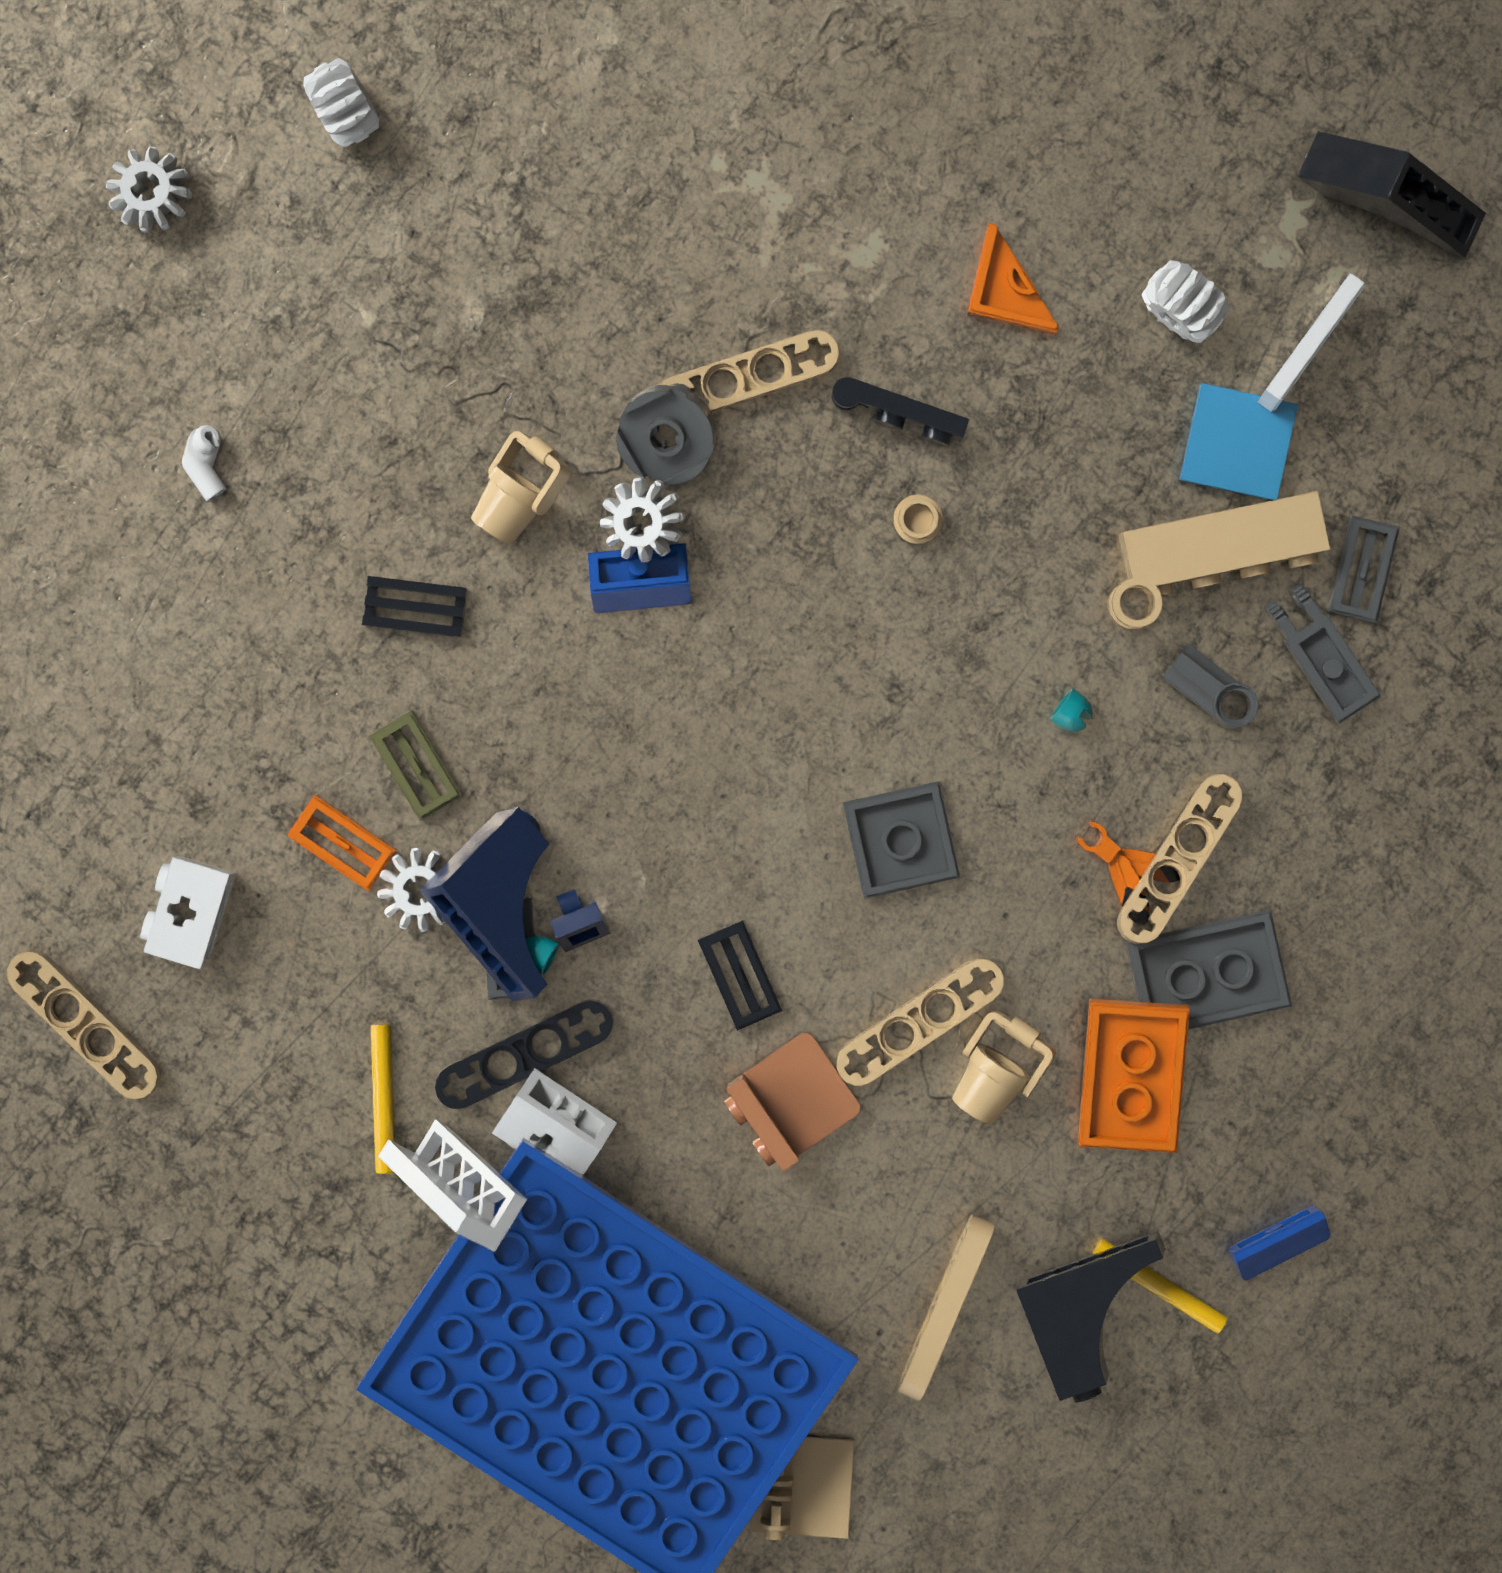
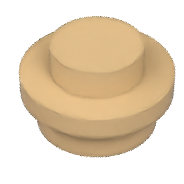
M916 494L906 497L898 504L894 512L893 523L896 532L903 540L912 544H924L934 539L940 532L943 524V515L941 508L932 498Z

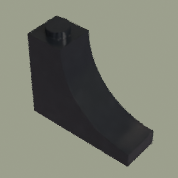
M1317 131L1297 177L1325 197L1339 200L1380 215L1425 237L1448 253L1466 258L1486 215V212L1411 153Z
M1159 1231L1020 1280L1016 1291L1059 1401L1073 1397L1074 1402L1078 1403L1094 1398L1102 1393L1101 1386L1106 1385L1109 1377L1103 1351V1326L1107 1310L1118 1291L1132 1276L1151 1263L1163 1259L1166 1248Z

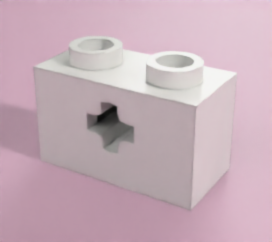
M182 856L172 857L170 865L163 863L155 884V891L161 893L156 912L148 911L141 929L140 939L147 940L143 952L200 970L208 967L236 873ZM189 898L191 899L189 908L196 911V917L186 919L184 923H180L182 914L175 911V905L184 903Z
M534 1068L492 1134L506 1142L513 1149H516L524 1137L583 1176L605 1144L617 1122Z

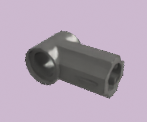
M1190 644L1185 647L1162 677L1212 716L1213 720L1225 729L1235 730L1246 726L1255 718L1258 712L1259 701L1256 693L1249 686L1239 683ZM1237 693L1245 699L1247 712L1242 719L1232 720L1223 713L1221 701L1226 694Z

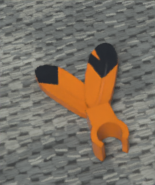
M1089 821V826L1099 830L1100 838L1098 842L1094 845H1086L1081 836H1076V841L1080 847L1094 852L1108 863L1115 891L1123 907L1140 880L1138 876L1142 877L1156 853L1120 848L1107 836V832L1101 824ZM1162 866L1155 871L1153 880L1171 883L1180 881V876L1174 868ZM1143 889L1139 897L1147 899L1146 893ZM1149 903L1146 904L1140 913L1134 914L1130 912L1128 917L1138 925H1145L1149 917Z

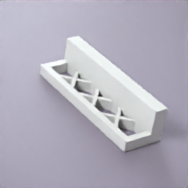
M436 1119L416 1152L388 1139L378 1156L457 1234L494 1252L527 1200L449 1126ZM442 1144L441 1156L438 1159L431 1162L438 1148ZM461 1162L460 1176L453 1179L455 1165ZM481 1181L480 1195L473 1198L474 1184ZM506 1198L493 1219L495 1203Z

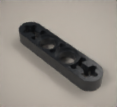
M594 999L585 1000L449 1065L440 1072L436 1079V1095L442 1104L453 1109L465 1108L528 1078L534 1068L541 1072L604 1041L613 1029L614 1018L612 1011L605 1003ZM589 1008L593 1014L602 1013L605 1021L599 1025L601 1033L593 1036L592 1032L588 1029L575 1034L574 1037L580 1044L571 1048L568 1033L558 1021L567 1017L570 1028L584 1019L582 1013L584 1009ZM540 1030H552L560 1037L561 1049L555 1056L542 1057L534 1050L533 1038ZM507 1051L514 1056L517 1066L515 1073L511 1077L501 1079L490 1072L488 1063L493 1053ZM478 1060L481 1075L491 1087L482 1090L481 1081L471 1084L465 1090L467 1095L465 1099H460L457 1093L448 1095L445 1087L451 1083L449 1075L456 1072L457 1076L463 1079L474 1074L476 1071L470 1066V1063Z

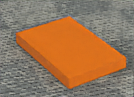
M1089 998L1077 1139L1079 1147L1177 1153L1190 1013L1188 1005Z

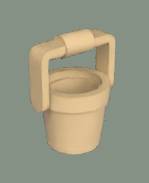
M520 431L512 432L488 469L490 480L471 517L472 521L492 536L512 545L537 514L544 515L550 509L570 477L571 471L569 466L559 459V452L539 436L531 437ZM523 446L526 452L542 465L553 469L552 474L542 489L509 468Z
M1001 1011L990 1012L984 1017L962 1054L970 1059V1062L952 1096V1100L972 1117L983 1123L993 1125L1019 1092H1022L1027 1098L1030 1097L1056 1056L1055 1049L1039 1037L1041 1034L1039 1031L1017 1016L1011 1019ZM993 1021L1006 1030L1005 1033L1029 1049L1034 1048L1045 1056L1032 1077L1019 1064L1006 1055L987 1045L979 1044Z

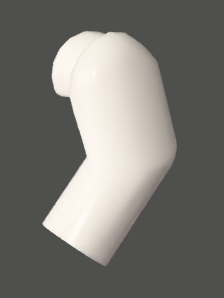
M210 425L200 426L191 432L182 459L184 470L206 502L218 497L227 489L213 469L221 443V436L219 431Z

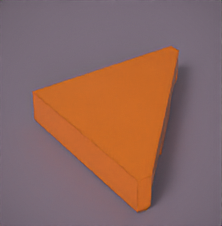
M989 223L967 314L1056 335L1058 323L1055 322L1027 273L999 232L997 225Z

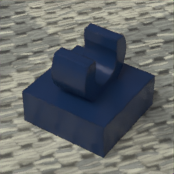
M575 889L557 896L564 916L550 921L557 941L565 952L611 934L605 917L596 902L584 907Z

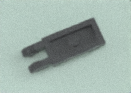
M1298 584L1290 589L1298 608L1311 621L1309 625L1297 632L1288 619L1286 611L1276 601L1266 605L1265 609L1277 630L1286 639L1283 643L1335 722L1340 724L1381 696L1329 616L1322 614L1304 586Z

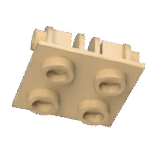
M807 1436L751 1517L750 1532L765 1533V1538L770 1540H783L784 1535L848 1539L854 1439Z

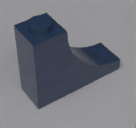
M520 807L496 812L419 890L512 1001L535 998L548 985L539 973L528 949L523 926V904L530 874L541 854L549 846V843L540 833L541 828L536 819L529 813L522 811Z

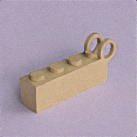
M1318 491L1120 533L1118 537L1127 580L1116 586L1110 594L1108 601L1109 613L1119 626L1126 629H1139L1150 625L1158 618L1162 610V596L1173 594L1172 584L1191 580L1192 588L1197 589L1222 583L1220 576L1222 573L1239 570L1241 579L1271 573L1270 563L1288 560L1290 569L1319 563L1317 554L1330 550ZM1127 588L1141 589L1149 598L1150 609L1142 620L1130 619L1121 609L1120 599Z

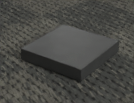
M939 781L842 802L864 899L961 878Z

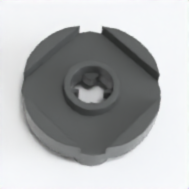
M679 383L670 386L656 385L637 393L629 401L621 415L616 437L619 453L630 470L638 476L644 477V479L648 476L654 480H661L664 482V485L682 484L700 474L711 457L718 441L716 423L708 406L701 398L693 394L688 386ZM660 424H667L668 427L672 426L678 432L675 437L676 445L667 446V440L661 444L656 439L655 435L660 430Z

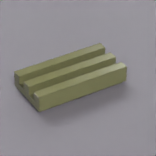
M413 711L406 713L369 736L419 821L463 796ZM406 725L410 727L448 791L442 796L439 794L401 728ZM391 734L432 801L426 806L422 804L384 740Z

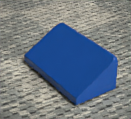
M686 543L669 545L670 552L663 557L653 549L652 559L648 562H641L637 549L628 559L621 557V550L588 553L593 611L595 613L690 604L691 590Z
M1311 1205L1230 1246L1228 1252L1241 1278L1249 1280L1327 1241L1331 1234L1323 1211Z

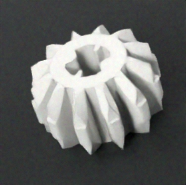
M340 58L330 63L326 61L314 68V72L304 77L305 93L318 118L334 142L345 148L354 142L357 144L368 138L370 133L379 128L380 119L365 88L350 64Z
M148 147L145 160L142 161L138 152L132 149L128 151L131 166L126 168L120 162H115L112 166L122 178L121 180L112 179L106 182V188L109 191L120 193L109 201V206L113 211L124 210L121 222L126 226L134 224L139 219L140 230L144 233H149L153 226V220L156 218L159 226L163 230H167L170 228V221L166 214L172 211L179 218H183L186 214L184 209L176 204L177 199L188 200L192 198V192L189 189L179 186L186 182L190 176L185 169L174 170L177 158L171 153H168L159 161V151L155 147ZM147 180H151L156 185L153 189L155 197L151 200L146 199L141 194L145 191L143 183Z
M1170 260L1163 268L1156 271L1147 282L1148 286L1142 293L1148 310L1155 314L1158 318L1157 321L1164 323L1170 331L1178 333L1183 339H1189L1192 342L1201 343L1215 332L1229 311L1224 294L1216 289L1214 282L1205 278L1201 272L1193 270L1189 264H1181L1179 261Z
M637 477L633 480L632 490L624 483L615 486V492L619 500L615 498L604 500L603 507L613 513L614 516L601 519L600 526L603 528L614 527L616 533L609 536L606 543L608 546H613L622 540L625 543L621 550L622 558H630L637 549L641 562H648L652 559L653 549L663 557L670 552L667 540L677 542L681 539L682 532L672 526L671 523L683 521L685 513L682 511H670L669 506L679 500L677 493H672L664 499L660 497L664 489L663 481H655L648 491L644 477ZM641 508L645 509L644 516L650 514L652 518V524L645 527L644 531L640 530L641 523L635 525L633 521V515L640 512Z
M412 848L410 853L411 867L404 857L397 854L392 858V861L400 871V874L398 875L390 870L381 871L380 877L385 881L394 883L393 888L378 890V898L386 899L394 896L396 903L387 907L384 910V914L387 917H391L402 909L404 914L399 925L402 929H408L414 915H417L420 932L428 931L430 926L428 913L432 915L439 925L446 923L425 897L420 899L421 903L413 901L414 892L408 888L411 880L417 882L420 880L419 876H422L429 881L438 872L435 867L440 860L441 853L436 850L429 854L424 865L420 848Z

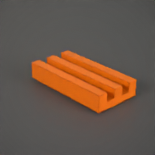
M318 795L313 796L287 834L288 837L367 891L371 890L381 871L386 868L390 859L397 852V849ZM317 809L380 851L382 854L378 860L315 818L313 815ZM306 825L370 867L371 870L367 876L302 833Z

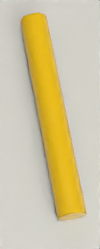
M390 1024L371 1025L375 1172L383 1174L394 1173L378 1157L388 1139L394 1142Z
M1102 1238L1092 1254L1105 1251L1115 1245ZM1148 1266L1130 1278L1216 1334L1223 1329L1228 1317Z

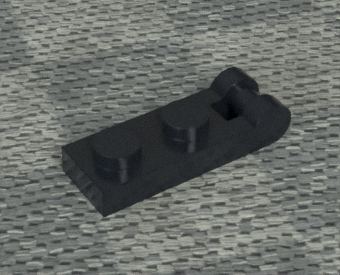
M850 377L839 379L832 390V402L837 409L848 412L858 406L876 412V422L899 430H903L905 423L924 429L921 435L922 438L944 446H949L952 439L961 442L970 420Z

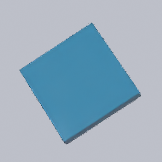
M1201 383L1199 385L1179 481L1268 501L1277 500L1298 404L1282 401L1275 411L1272 410L1270 412L1257 402L1261 397L1259 395Z

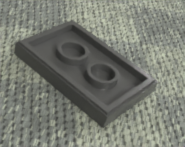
M1269 909L1160 933L1156 939L1146 944L1135 945L1125 941L1138 1002L1188 1005L1190 1008L1188 1030L1292 1007L1273 916Z

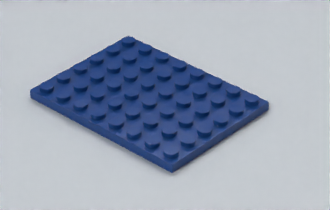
M523 1137L499 1174L527 1200L498 1248L494 1252L458 1234L358 1383L356 1390L640 1573H714L858 1362V1355ZM506 1198L495 1203L493 1219Z

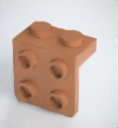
M806 1032L796 1036L726 1086V1090L731 1097L724 1101L725 1105L740 1126L747 1121L750 1123L759 1136L752 1143L768 1167L776 1162L783 1172L799 1161L800 1154L856 1117L860 1112V1104L849 1087L840 1077L813 1035Z

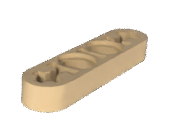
M821 330L808 331L669 377L659 385L670 386L679 383L688 386L693 391L695 388L690 380L700 377L702 394L709 403L707 405L713 413L828 374L837 364L839 357L838 344L834 337L827 332ZM817 340L820 347H829L831 353L825 355V365L816 367L813 360H807L798 363L802 374L792 376L791 360L784 349L795 347L794 354L796 357L809 351V342ZM767 355L778 357L784 365L783 376L773 383L763 382L758 378L755 371L756 363L760 358ZM718 371L730 372L737 380V389L728 398H718L709 390V380Z
M1215 774L1205 779L1196 789L1120 910L1117 918V928L1127 942L1135 945L1151 942L1158 937L1241 805L1242 790L1239 783L1232 777L1225 774ZM1223 785L1228 789L1225 797L1231 804L1230 807L1221 805L1213 813L1210 819L1220 823L1217 829H1215L1207 819L1193 815L1192 811L1196 807L1201 814L1205 812L1212 800V797L1206 793L1207 789L1216 790ZM1196 825L1204 831L1206 844L1201 851L1191 853L1181 846L1179 834L1183 827ZM1162 866L1174 868L1180 876V886L1172 894L1159 892L1153 884V875ZM1144 889L1153 900L1167 904L1168 907L1165 912L1158 906L1154 907L1148 917V922L1153 925L1151 932L1142 930L1138 934H1134L1131 931L1133 922L1128 918L1130 912L1134 914L1140 913L1149 900L1139 897Z
M32 950L20 953L12 958L6 973L8 983L12 989L121 1095L130 1099L144 1098L156 1090L161 1078L160 1068L156 1061L49 956L43 952ZM23 962L28 965L38 962L42 968L37 974L47 985L52 984L55 978L61 983L60 986L48 992L43 1002L37 998V995L45 990L37 982L32 981L27 984L22 982L21 978L25 972L20 966ZM63 993L73 995L80 1006L77 1017L69 1022L57 1018L53 1010L55 999ZM96 1028H105L114 1036V1049L106 1056L95 1054L89 1047V1035ZM125 1046L132 1053L125 1057L124 1060L133 1068L143 1065L148 1070L144 1075V1079L148 1083L146 1088L140 1084L132 1088L128 1086L126 1081L129 1079L130 1074L121 1064L117 1065L114 1071L107 1066L108 1063L120 1057Z
M975 958L847 1042L839 1050L836 1057V1067L840 1077L851 1085L864 1086L992 1002L1001 993L1004 986V976L1001 969L991 960ZM978 967L983 973L991 969L994 973V977L989 981L992 989L984 994L978 988L967 994L966 997L973 1004L963 1009L959 995L948 985L958 979L959 986L962 989L973 981V976L970 972L974 968ZM936 994H945L954 1003L953 1015L944 1022L931 1020L926 1012L928 1000ZM897 1021L909 1024L914 1033L912 1043L904 1049L891 1048L885 1040L887 1027ZM876 1035L881 1049L891 1059L882 1064L879 1055L867 1062L869 1072L866 1075L861 1076L858 1071H853L849 1074L845 1070V1067L850 1063L847 1054L853 1050H856L859 1055L867 1053L873 1049V1046L866 1040Z
M975 1215L969 1217L905 1364L896 1392L917 1401L922 1399L994 1231V1223Z

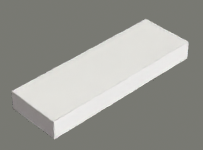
M1352 273L1347 276L1257 402L1270 412L1278 408L1365 287L1362 280Z

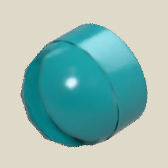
M1072 688L1056 707L1050 721L1069 732L1081 731L1086 728V724L1079 716L1085 719H1092L1091 703L1084 695Z
M542 935L532 936L526 939L528 949L539 973L544 977L558 953L560 944Z

